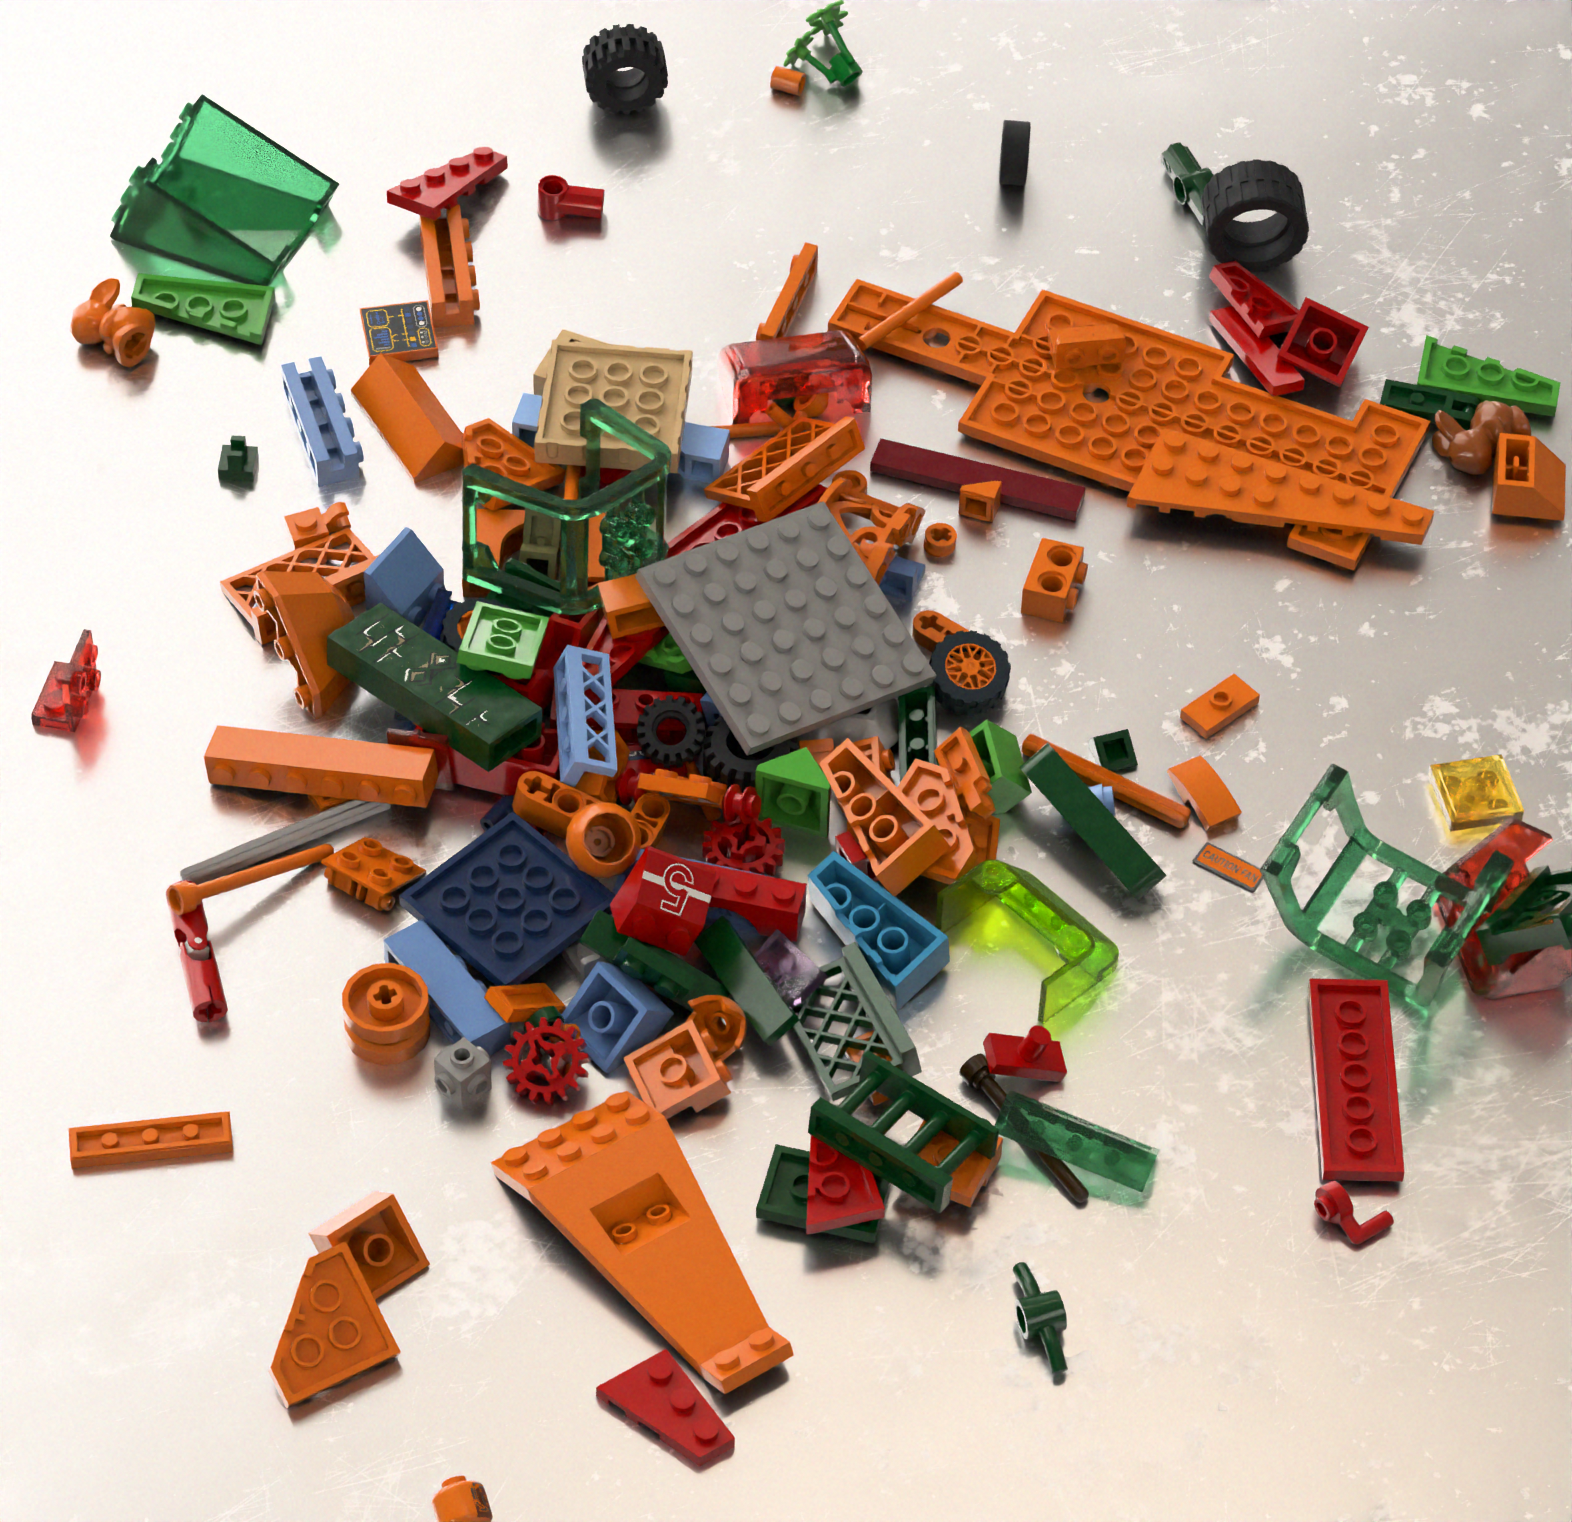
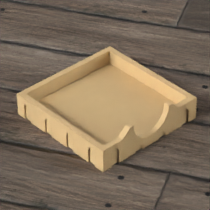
M552 340L551 356H549L546 382L544 383L542 405L540 407L537 433L534 441L535 462L678 473L693 371V350L676 351L667 348H638L629 345H600L599 343L575 341L574 343L564 342V340Z

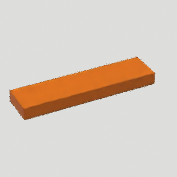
M230 1111L68 1128L72 1169L233 1152Z

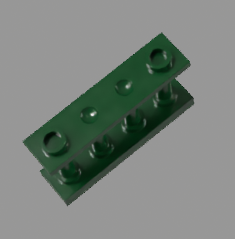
M867 1050L862 1056L859 1078L861 1083L838 1106L820 1097L811 1106L808 1133L928 1207L941 1213L950 1202L953 1183L951 1175L974 1150L991 1160L996 1153L999 1128L895 1067L888 1060L880 1058ZM877 1091L894 1102L871 1126L851 1116ZM907 1111H910L927 1122L904 1146L884 1136ZM942 1130L960 1141V1143L937 1166H934L917 1155Z

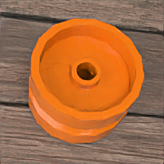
M380 963L359 970L347 981L342 992L345 1040L354 1054L367 1062L378 1065H391L412 1059L425 1048L430 1037L428 987L419 974L407 966L395 963Z

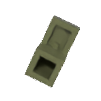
M526 505L523 543L520 549L519 561L556 580L561 546L560 536L563 508Z

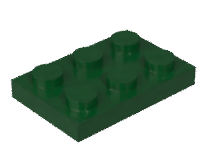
M775 1145L757 1203L756 1218L806 1228L810 1151ZM872 1172L885 1207L891 1183ZM881 1218L822 1232L875 1243Z

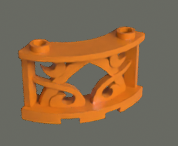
M838 478L827 488L817 503L825 502L874 580L880 586L889 565L895 557L894 545L902 547L907 542L912 544L926 511L910 503H905L901 507L892 505L851 489L852 481ZM852 513L871 520L875 526L860 528L850 535L840 514ZM866 540L873 541L874 543L869 544L866 542Z

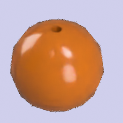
M599 801L584 806L573 816L567 827L566 846L571 860L579 870L592 877L611 878L621 875L634 864L640 853L642 836L638 822L628 810L615 803ZM595 839H599V846L594 844Z

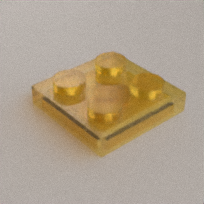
M1502 754L1429 766L1428 777L1450 832L1522 821L1524 809Z

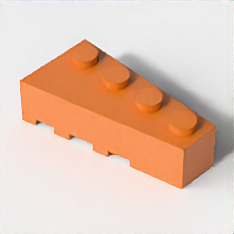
M848 738L819 763L845 812L848 822L855 831L876 877L893 896L896 897L951 848L936 826Z

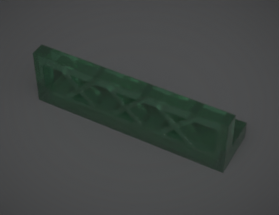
M1010 1090L1006 1095L995 1123V1127L999 1128V1135L1139 1192H1143L1160 1151L1157 1148L1013 1090Z

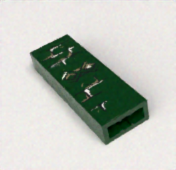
M381 602L327 636L328 666L487 772H490L541 737L542 708L485 670L476 671L464 664L456 663L458 657L456 651Z

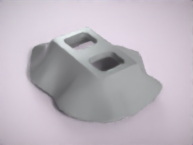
M893 698L873 706L869 714L855 713L797 736V744L799 745V741L833 738L835 750V746H839L847 738L851 742L878 736L884 748L889 749L899 740L897 700Z

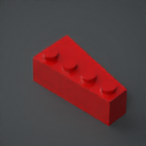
M543 722L540 738L490 772H487L418 725H416L410 737L409 746L435 750L439 780L510 796L515 795L518 780L526 772L537 771L558 781L560 779L557 729L545 728V723Z

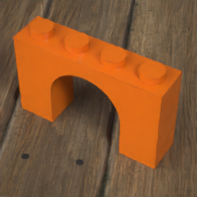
M468 508L462 564L463 597L485 598L501 579L502 567L505 561L513 553L521 549L525 510L497 509L492 511L490 509ZM577 512L576 526L569 530L565 529L561 524L560 552L565 554L572 562L573 597L599 582L610 580L613 546V513Z

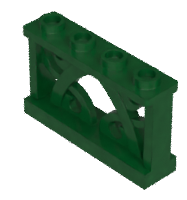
M1548 865L1534 868L1476 930L1489 966L1503 964L1511 954L1563 945L1564 950L1572 949V868L1553 872L1550 871ZM1566 900L1559 908L1551 911L1556 905Z

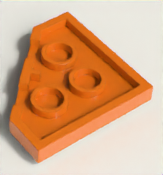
M490 418L465 426L462 444L467 494L479 501L483 507L495 511L563 483L566 470L557 464L535 462L534 448Z
M915 758L897 788L936 826L951 847L920 875L960 888L978 856L952 778L947 768Z
M346 1241L308 1258L268 1371L286 1408L292 1407L357 1376L401 1353Z

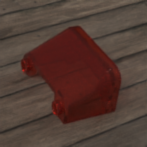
M837 330L732 343L722 348L718 353L717 372L731 425L750 423V417L758 410H760V413H765L768 407V400L834 392L837 404L844 403V400L848 401L851 404L853 414L871 412V367L862 349L849 332Z

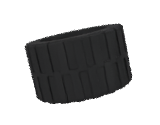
M1270 160L1241 161L1223 168L1204 187L1201 205L1206 243L1211 255H1214L1215 259L1221 264L1236 261L1248 271H1265L1266 269H1273L1283 263H1287L1303 249V245L1307 242L1309 231L1303 187L1301 182H1299L1298 176L1291 172L1288 167ZM1252 210H1271L1277 212L1266 219L1255 222L1233 220L1238 215Z

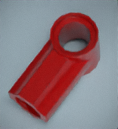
M557 175L544 176L538 182L537 213L546 220H559L566 214L602 219L605 190L568 185V182L563 177Z

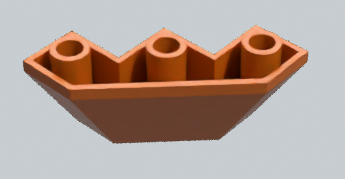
M261 571L256 574L257 590L254 591L255 601L260 610L263 612L267 610L276 623L277 639L274 640V647L280 659H287L296 672L297 688L294 689V696L298 705L302 709L307 708L315 720L320 719L351 681L327 665V636L354 620V614L350 604L341 592L317 572Z

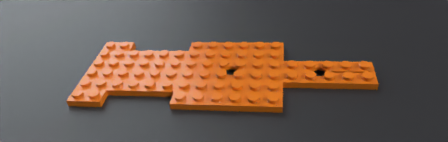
M856 279L829 319L827 332L856 342L859 337L915 298ZM1043 289L1015 333L931 304L871 346L872 348L981 385L958 422L959 433L1128 492L1131 491L1163 427L1393 498L1428 434L1431 422L1364 399L1353 421L1280 396L1272 397L1268 392L1225 378L1233 365L1234 354ZM1117 323L1119 333L1125 334L1124 363L1055 369L1047 340L1049 329ZM937 333H941L949 338V343L944 347L936 348L927 345L923 339L933 338ZM1097 388L1108 392V400L1102 403L1090 402L1084 397L1083 393H1092ZM1295 524L1288 537L1287 547L1355 570L1373 534L1361 532L1354 534V536L1342 535V530L1318 527V532L1307 531V525Z

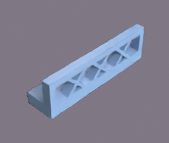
M567 645L555 664L553 671L560 782L575 787L585 771L614 777L617 772L609 654ZM582 662L598 665L599 673L593 677L582 666ZM590 688L601 699V702L594 705L584 695V691ZM590 717L603 728V731L598 735L586 724V720ZM594 746L605 757V762L590 759L588 749Z

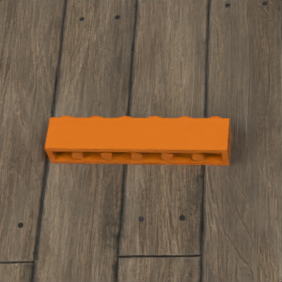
M221 725L216 726L203 756L210 784L423 808L427 807L439 777L434 749Z

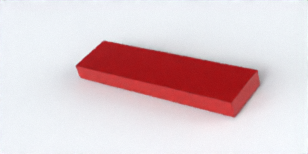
M1233 306L1210 311V323L1272 397L1304 389L1305 379L1292 364L1277 358L1280 350L1268 336L1258 338Z

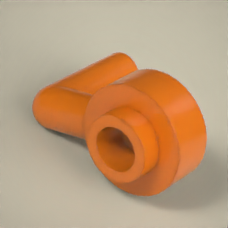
M811 382L804 386L795 397L793 407L796 413L793 418L776 403H771L766 408L765 413L785 429L801 416L807 418L820 416L828 407L829 393L818 382Z

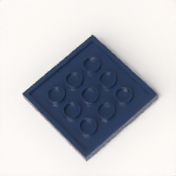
M511 812L399 895L400 906L418 921L424 920L444 943L495 986L519 985L581 938L598 910L611 915L610 904L616 895L597 879L579 870L569 856L515 812Z

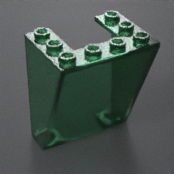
M201 94L194 104L187 102L180 112L178 119L182 122L179 121L171 132L169 139L172 141L163 150L160 156L162 159L161 163L157 164L158 160L151 157L144 167L138 165L131 174L128 182L132 185H129L123 192L119 200L122 204L119 205L110 220L114 223L109 237L115 241L244 284L269 286L329 206L340 184L204 94Z

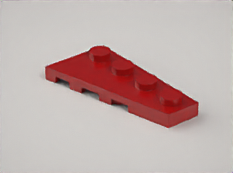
M477 147L472 153L463 157L452 158L445 165L427 169L424 174L413 179H405L400 182V185L386 190L387 203L435 221L441 216L442 208L452 209L458 204L457 198L459 196H470L475 192L476 184H486L508 168L507 155L495 152L490 147Z

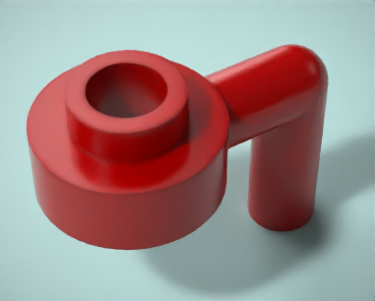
M1336 1181L1326 1183L1315 1192L1314 1206L1319 1216L1323 1220L1339 1224L1354 1244H1361L1394 1224L1392 1215L1385 1210L1359 1225L1353 1216V1204L1348 1193Z

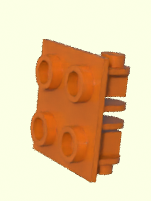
M366 837L321 861L323 865L327 866L324 877L328 879L330 885L347 892L350 896L356 894V899L360 901L365 899L364 903L378 911L383 909L389 911L395 903V897L391 896L392 892L426 874V870L414 864L410 858L397 855L384 848L379 841Z

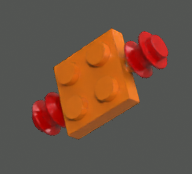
M627 768L623 774L618 776L615 785L616 794L623 805H629L633 800L636 804L638 799L646 793H657L669 801L722 809L728 822H734L740 816L741 822L746 825L750 824L759 815L761 810V798L757 795L754 787L749 786L742 793L741 787L738 784H733L727 790L728 785L713 782L712 778L690 774L689 778L678 776L676 772L656 769L655 775H651L648 770H643L637 776L635 769Z

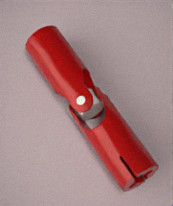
M166 890V901L174 935L180 947L179 955L193 1017L200 1022L219 1020L226 1015L228 1007L213 946L210 940L207 941L206 937L208 923L203 902L201 901V904L197 905L194 911L177 915L169 905Z

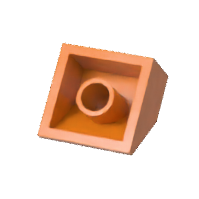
M374 1191L308 1233L318 1253L346 1241L375 1300L430 1265L393 1193Z

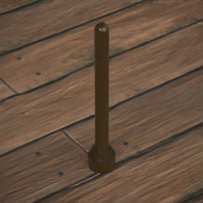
M976 1054L969 1058L959 1071V1075L969 1087H975L977 1090H983L1077 1202L1086 1201L1089 1196L1086 1187L995 1081L996 1075L990 1074L986 1056L984 1054Z

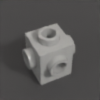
M465 1037L453 1045L444 1047L437 1057L434 1058V1082L436 1088L457 1107L464 1110L492 1089V1062L490 1056L482 1047H475Z

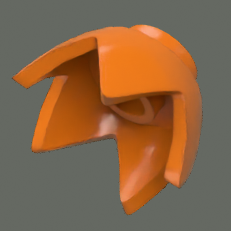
M705 995L687 1002L693 1009V1012L685 1022L692 1019L700 1031L709 1030L718 1046V1050L712 1053L716 1061L721 1058L725 1060L736 1050L741 1049L746 1039L747 1022L742 1008L736 1002L721 995ZM721 1018L725 1020L726 1025L722 1022Z

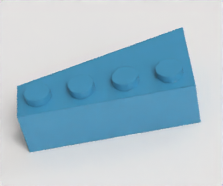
M835 851L807 875L810 901L846 946L856 942L885 995L897 1012L950 962L949 939L947 935Z

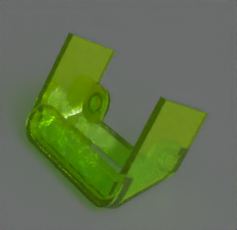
M986 860L938 893L935 927L943 933H946L994 897H997L1055 946L1057 955L1066 964L1041 981L1038 1021L1042 1024L1085 994L1117 968L1119 958L1117 945L1029 871L999 860Z

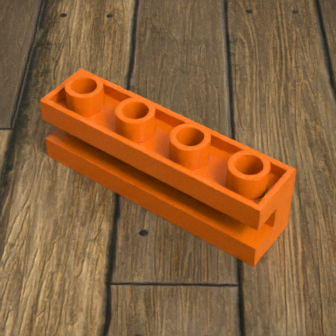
M456 205L452 209H446V218L436 219L435 221L419 215L421 245L434 328L474 325V310H480L478 289L472 290L471 286H476L475 265L468 266V262H473L471 241L465 242V239L470 238L468 218H461L460 205Z

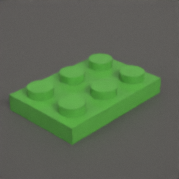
M477 601L460 645L456 663L464 664L476 671L490 670L503 673L504 676L511 679H531L547 631L549 617Z

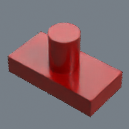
M1032 1026L1025 1037L988 1033L983 1041L990 1074L1061 1082L1067 1074L1060 1041L1051 1040L1050 1032L1042 1026Z

